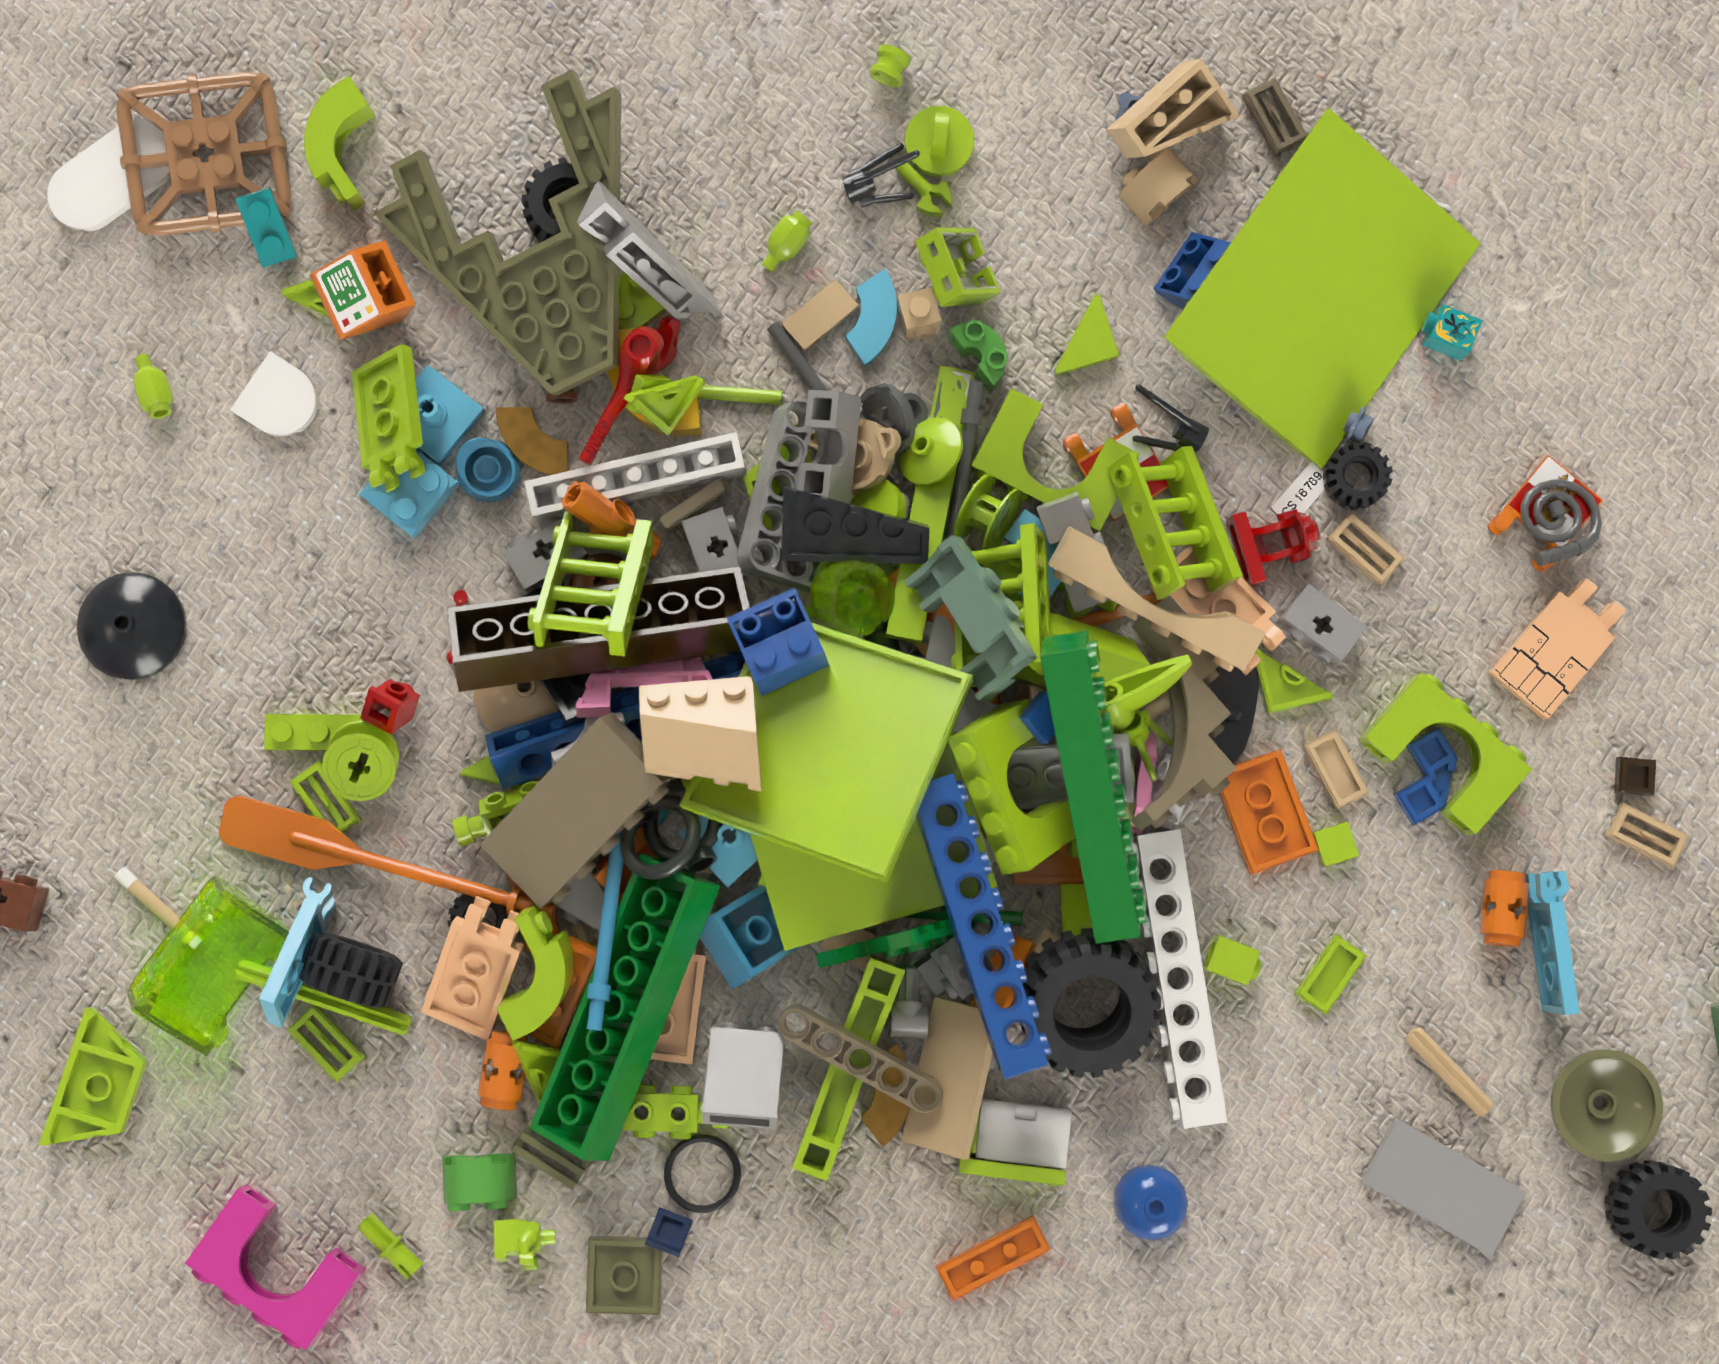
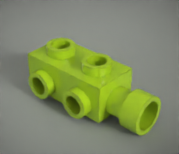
M538 781L527 782L520 788L504 793H492L486 798L479 800V815L470 818L468 815L453 819V829L459 845L463 847L476 843V838L489 835L531 791Z
M640 1084L623 1126V1130L633 1131L632 1137L654 1138L655 1132H669V1138L691 1139V1133H697L700 1130V1124H703V1102H701V1093H693V1086L672 1085L671 1092H656L657 1085ZM642 1105L648 1109L649 1115L646 1119H640L636 1115L638 1106ZM675 1107H682L685 1110L686 1116L683 1120H676L673 1117V1109ZM713 1125V1128L728 1129L729 1127L725 1125Z

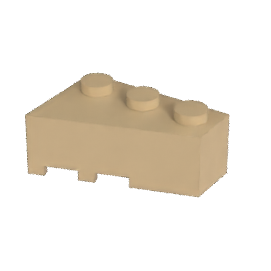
M1197 59L1182 61L1108 127L1106 131L1125 158L1146 157L1183 141V139L1208 131L1221 123L1240 117V115L1204 61Z

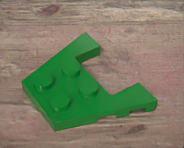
M945 919L815 955L819 968L883 952L886 959L905 954V947L908 948L909 953L930 948L932 946L931 940L933 939L935 945L943 944L951 939L954 933L950 920Z

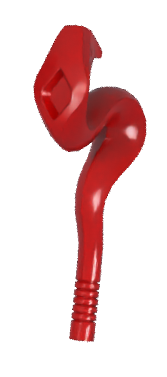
M667 315L660 320V326L657 330L648 326H639L628 333L621 347L619 377L616 389L595 426V430H593V434L590 436L591 438L588 439L587 446L582 450L578 458L580 461L590 466L593 463L595 455L598 453L597 451L600 450L599 447L602 446L601 443L604 442L618 415L628 404L623 398L626 394L631 393L636 374L654 375L673 362L677 355L681 326L680 320Z

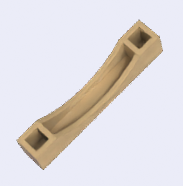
M1068 526L1048 562V565L1055 569L1053 577L1070 586L1075 581L1087 586L1085 594L1103 604L1107 598L1120 604L1117 608L1118 612L1135 621L1139 615L1152 621L1148 628L1166 638L1169 637L1171 632L1183 638L1180 645L1200 655L1202 649L1215 655L1212 662L1230 672L1234 666L1242 671L1246 670L1266 632L1228 611L1214 614H1184L1169 611L1148 602L1124 581L1113 564L1107 547L1104 544L1071 526Z

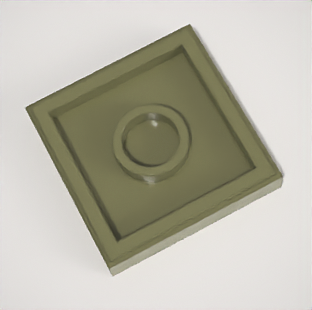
M589 1236L586 1313L660 1315L663 1251L645 1245L647 1237Z

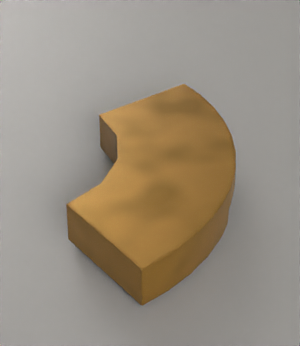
M496 407V418L500 433L509 449L520 461L532 470L546 476L569 471L568 442L553 439L543 433L535 422L532 407Z
M897 1043L886 1050L907 1062ZM889 1067L882 1073L884 1081L889 1085H898L903 1081V1074L898 1068ZM875 1088L871 1105L861 1116V1119L882 1147H884L902 1127L909 1107Z

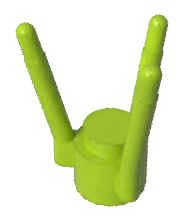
M1147 710L1134 711L1135 717L1131 724L1124 729L1114 730V734L1129 733L1130 746L1137 747L1150 779L1155 781L1157 775L1144 744L1149 736V728L1166 745L1171 746L1173 741L1150 718Z

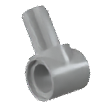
M905 967V973L898 989L897 1002H893L888 1015L889 1038L926 1039L928 1034V1007L925 1003L919 1002V971L915 967Z

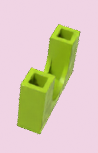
M1011 388L971 465L978 469L975 476L981 478L985 474L991 475L993 485L999 480L1010 486L1007 491L1008 493L1014 489L1021 490V500L1026 502L1030 496L1042 502L1041 505L1078 491L1081 500L1088 497L1095 518L1088 520L1091 530L1100 531L1118 498L1107 468L1125 454L1134 450L1108 437L1089 474L1079 484L1067 489H1051L1042 486L1028 473L1023 460V448L1043 408V404ZM1134 451L1138 459L1140 453Z
M1419 673L1411 677L1359 737L1358 741L1385 764L1393 762L1412 739L1429 725L1444 726L1458 733L1467 744L1470 752V771L1462 786L1449 799L1446 807L1439 812L1466 835H1475L1533 768L1525 762L1527 757L1519 749L1512 745L1507 747L1498 739L1499 733L1494 727L1484 721L1480 723L1471 716L1472 710L1465 702L1455 697L1452 699L1443 691L1444 685L1431 674L1425 676L1423 673Z
M1027 699L998 705L949 736L948 739L1002 875L1030 871L1075 838L1068 800L1039 805L1025 815L1016 806L1010 795L1007 783V767L1010 757L1019 746L1034 737L1019 718L1029 705Z

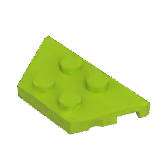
M85 1007L39 1145L47 1146L125 1132L148 1060L96 1008Z

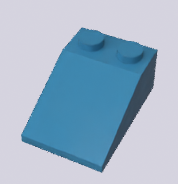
M762 885L709 916L700 935L701 940L731 989L748 981L800 948L797 947L784 951L766 887Z

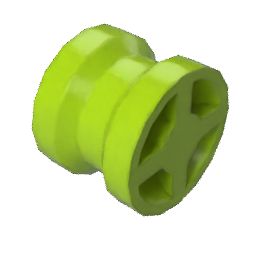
M880 45L876 53L878 57L877 63L871 66L869 75L883 85L895 88L901 87L904 80L902 73L904 69L909 67L912 59L905 51L897 47Z

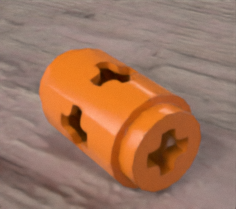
M1506 870L1489 871V878L1485 879L1480 928V934L1484 935V944L1513 948L1521 946V939H1525L1530 885L1526 883L1527 874ZM1491 901L1495 902V909L1488 912L1487 904H1491ZM1522 906L1523 913H1520L1519 916L1515 915L1514 909Z
M492 1030L491 1038L486 1040L477 1094L481 1096L479 1104L484 1107L515 1110L517 1102L522 1099L526 1075L512 1045L513 1041L508 1031ZM528 1035L520 1037L517 1040L528 1042ZM492 1059L493 1067L497 1068V1070H491L490 1076H487L486 1065ZM520 1064L522 1075L518 1076L517 1081L515 1080V1073L511 1072V1070H517Z

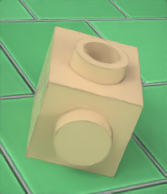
M932 287L897 296V310L905 340L915 338V340L927 339L934 336L935 332L940 331L941 317Z

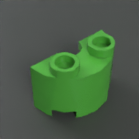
M978 320L960 323L950 328L948 341L962 359L973 357L978 361L979 369L976 372V376L981 382H984V387L991 394L999 386L1008 360L1006 347L1000 335L991 327L984 325Z
M515 1153L442 1156L444 1202L448 1203V1211L469 1210L470 1204L485 1203V1209L507 1208V1200L517 1197Z

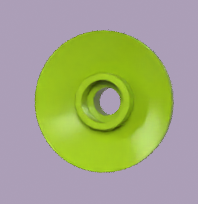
M938 417L919 423L915 428L912 444L906 451L899 453V466L902 474L910 482L920 486L933 485L945 479L955 469L962 455L963 438L959 428L950 420Z

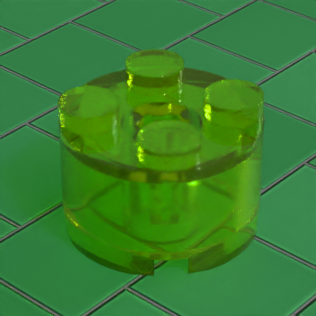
M860 560L823 562L817 567L816 575L811 584V612L822 623L834 629L855 636L869 635L876 631L875 628L882 621L886 622L890 617L895 603L894 586L888 580L884 573L885 571L877 565Z

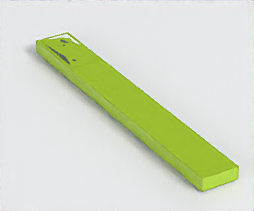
M940 365L930 418L948 419L959 428L962 434L963 424L960 423L962 408H966L970 380H974L975 372ZM956 467L942 481L928 486L916 485L909 520L927 524L930 528L928 560L942 542ZM900 563L886 631L887 638L917 644L922 643L928 612L922 611L919 606L923 599L915 588L907 587L904 581L924 564Z

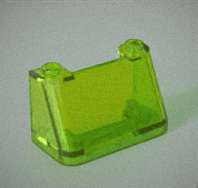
M218 875L212 876L133 979L128 989L131 1011L207 1056L213 1047L219 1048L226 1040L229 1030L226 1028V1016L251 984L235 977L239 962L241 960H249L265 966L269 959L273 962L276 961L291 929ZM197 935L202 941L193 949L189 943Z

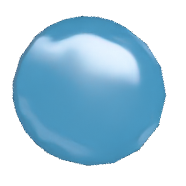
M474 438L465 442L458 450L456 455L458 482L468 495L478 501L488 503L502 501L511 495L519 484L521 472L519 461L504 443L486 438Z

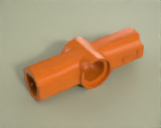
M575 481L567 488V492L562 498L563 508L588 525L591 533L627 537L628 534L634 533L637 522L636 517L629 506L623 501L615 499L611 502L584 481L581 483ZM652 532L654 546L650 561L656 557L657 551L661 546L660 537Z

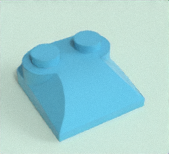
M417 449L416 452L425 466V473L411 479L410 470L400 475L397 474L400 481L399 487L390 492L385 491L384 483L373 488L370 482H368L359 493L361 497L414 539L460 485L458 481Z

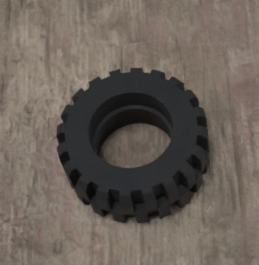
M1081 928V935L1075 936L1071 930L1060 933L1062 939L1054 943L1051 938L1041 943L1044 949L1041 953L1038 954L1033 951L1026 959L1029 968H1024L1027 981L1023 982L1022 985L1026 997L1032 996L1037 1006L1039 1018L1034 1019L1038 1034L1044 1032L1048 1040L1051 1054L1047 1055L1046 1058L1051 1068L1060 1073L1068 1068L1071 1076L1079 1078L1084 1077V1072H1090L1092 1077L1096 1078L1103 1077L1104 1070L1112 1068L1114 1073L1123 1070L1122 1063L1128 1059L1135 1062L1142 1056L1139 1051L1141 1046L1149 1047L1154 1039L1151 1028L1157 1029L1159 1027L1161 1017L1157 1010L1162 1007L1161 996L1156 989L1158 985L1139 952H1135L1132 945L1126 940L1096 944L1093 928ZM1086 977H1103L1112 980L1118 985L1120 990L1118 1003L1110 1016L1101 1023L1088 1028H1072L1058 1022L1055 1018L1054 1008L1056 1001L1063 990L1073 982ZM1020 1024V1025H1021V1028H1022V1031H1023V1033H1024V1036H1025V1029H1024L1023 1025Z

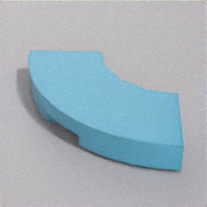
M886 269L856 287V293L861 302V314L856 326L845 336V339L864 367L871 364L885 349L892 336L896 322V293Z

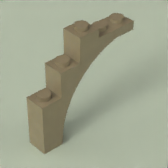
M1170 595L1157 604V606L1166 610L1186 614ZM1141 617L1131 627L1148 647L1156 663L1188 654L1192 665L1167 690L1173 714L1172 753L1166 776L1155 799L1130 820L1139 832L1151 824L1157 829L1173 815L1169 809L1175 803L1181 807L1193 796L1199 800L1209 792L1215 797L1230 784L1227 777L1237 769L1212 740L1225 729L1221 722L1231 715L1230 711L1207 686L1220 675L1215 670L1219 666L1212 662L1215 655L1203 649L1200 655L1180 645L1183 638L1172 632L1168 638L1148 628L1152 621Z

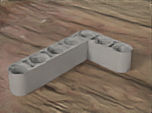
M796 400L780 406L772 416L737 552V562L740 568L748 574L810 594L821 595L838 591L843 586L845 572L838 562L793 561L796 566V572L792 576L787 570V561L781 560L783 486L798 489L800 463L805 462L813 431L812 428L804 426L807 402ZM790 411L797 415V427L792 425L789 420ZM781 445H784L789 451L788 461L784 460L781 456ZM773 479L777 480L780 484L781 492L779 496L772 491L771 482ZM764 513L769 515L772 520L770 531L763 525L762 518ZM755 548L760 549L763 554L761 565L757 564L754 560ZM821 569L824 570L828 576V582L826 586H824L819 579V573Z

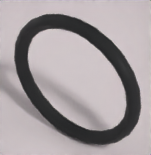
M711 1135L691 1136V1139H684L671 1150L664 1167V1182L671 1198L679 1206L696 1213H709L727 1205L735 1196L741 1181V1166L736 1153L725 1141ZM697 1142H707L722 1148L729 1156L733 1166L734 1178L728 1193L719 1201L709 1205H696L684 1200L674 1188L671 1178V1169L676 1156L685 1147Z

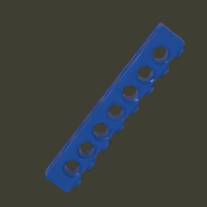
M738 651L703 664L706 670H709L714 680L739 677L746 661L742 652ZM639 686L611 693V712L613 714L622 712L625 726L642 742ZM557 711L485 735L489 758L502 788L506 789L545 776L552 768L551 752L565 748L574 742L583 731L586 718L567 727Z
M953 773L930 781L917 811L916 818L999 1075L1003 1079H1008L1049 1065L1046 1056L1051 1054L1046 1035L1044 1032L1038 1034L1034 1019L1039 1018V1013L1033 997H1026L1022 985L1023 982L1027 981V976L1021 960H1014L1010 948L1015 945V940L1009 924L1003 925L998 911L1003 909L1000 893L997 887L991 889L987 874L992 873L986 852L979 853L975 838L980 837L976 820L973 815L967 816L963 802L968 801L965 786L962 780L956 781ZM940 806L950 807L955 814L954 823L949 827L940 825L936 820V811ZM952 842H960L966 848V858L961 863L953 862L948 856V846ZM965 877L974 879L978 885V893L972 899L963 897L959 890L960 882ZM978 913L986 915L990 921V928L984 935L976 934L971 927L972 918ZM991 949L996 950L1002 958L1001 966L993 972L988 971L983 964L985 953ZM1002 986L1009 987L1013 992V1001L1006 1008L999 1007L995 1001V993ZM1019 1022L1025 1029V1037L1020 1043L1012 1044L1007 1038V1030L1011 1024Z

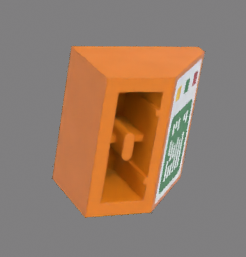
M385 240L353 249L310 275L340 340L404 321L416 305Z

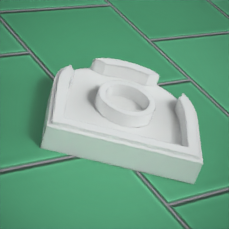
M270 351L230 410L268 435L275 437L287 436L303 431L313 421L318 409L317 395L312 381L302 371Z

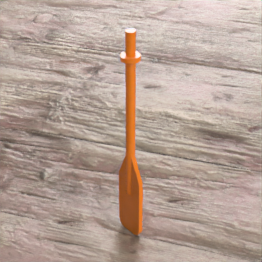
M245 796L232 797L224 805L219 826V836L225 844L312 870L358 863L476 898V896H479L492 903L506 906L507 915H509L511 910L518 913L519 910L522 911L535 904L530 898L525 897L524 891L517 886L511 892L363 850L325 819ZM548 904L540 910L541 912H546L549 918L552 919L555 914L556 905Z

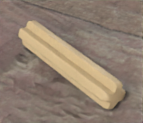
M1416 1027L1407 1034L1405 1041L1476 1115L1482 1117L1491 1110L1493 1102L1422 1028Z

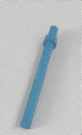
M621 832L617 835L619 839L621 837ZM620 842L609 852L593 983L588 985L587 999L590 1000L587 1030L602 1031L605 1001L608 1002L610 999L611 986L608 985L623 867Z

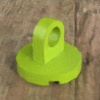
M930 106L918 112L909 122L904 138L906 155L915 150L920 152V156L911 160V163L921 173L932 177H948L955 174L956 171L960 170L970 161L975 145L974 131L968 119L958 110L947 106Z

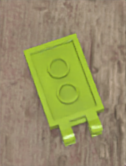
M400 344L352 371L362 468L370 471L369 482L371 487L376 488L384 483L386 492L399 487L400 481L397 474L400 475L410 470V478L415 479L425 473L424 463L416 452V449L423 445L412 348Z

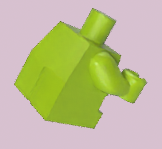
M520 1219L493 1221L494 1252L497 1262H509L510 1256L519 1255V1263L525 1270H538V1258L534 1253L542 1252V1245L556 1244L555 1229L541 1230L539 1223Z

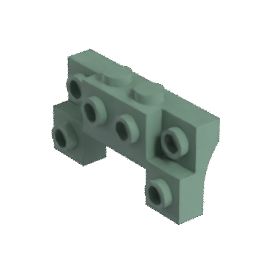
M953 535L948 537L937 547L931 558L904 581L907 587L915 588L923 599V602L919 604L922 611L934 612L945 603L973 650L981 653L960 670L972 675L973 681L979 689L975 694L978 701L989 702L1016 681L1014 675L1037 658L1036 653L1022 633L1025 627L1019 619L1020 611L1012 600L1004 596L999 588L1001 581L995 572L990 568L980 567L962 537Z

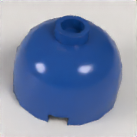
M1141 1165L1133 1167L1121 1177L1115 1187L1114 1206L1116 1217L1128 1232L1138 1238L1158 1240L1169 1237L1180 1228L1186 1218L1188 1199L1185 1187L1174 1173L1162 1166Z

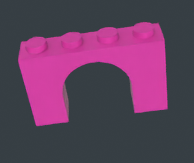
M246 1184L235 1191L185 1264L192 1268L191 1274L196 1279L205 1284H210L211 1282L221 1289V1295L228 1302L237 1306L242 1304L252 1311L251 1316L256 1322L265 1327H270L271 1325L282 1333L281 1338L288 1345L297 1349L302 1347L306 1350L319 1337L366 1268L338 1248H335L326 1255L302 1290L291 1294H276L263 1288L254 1279L250 1271L248 1253L253 1238L274 1210L276 1204Z

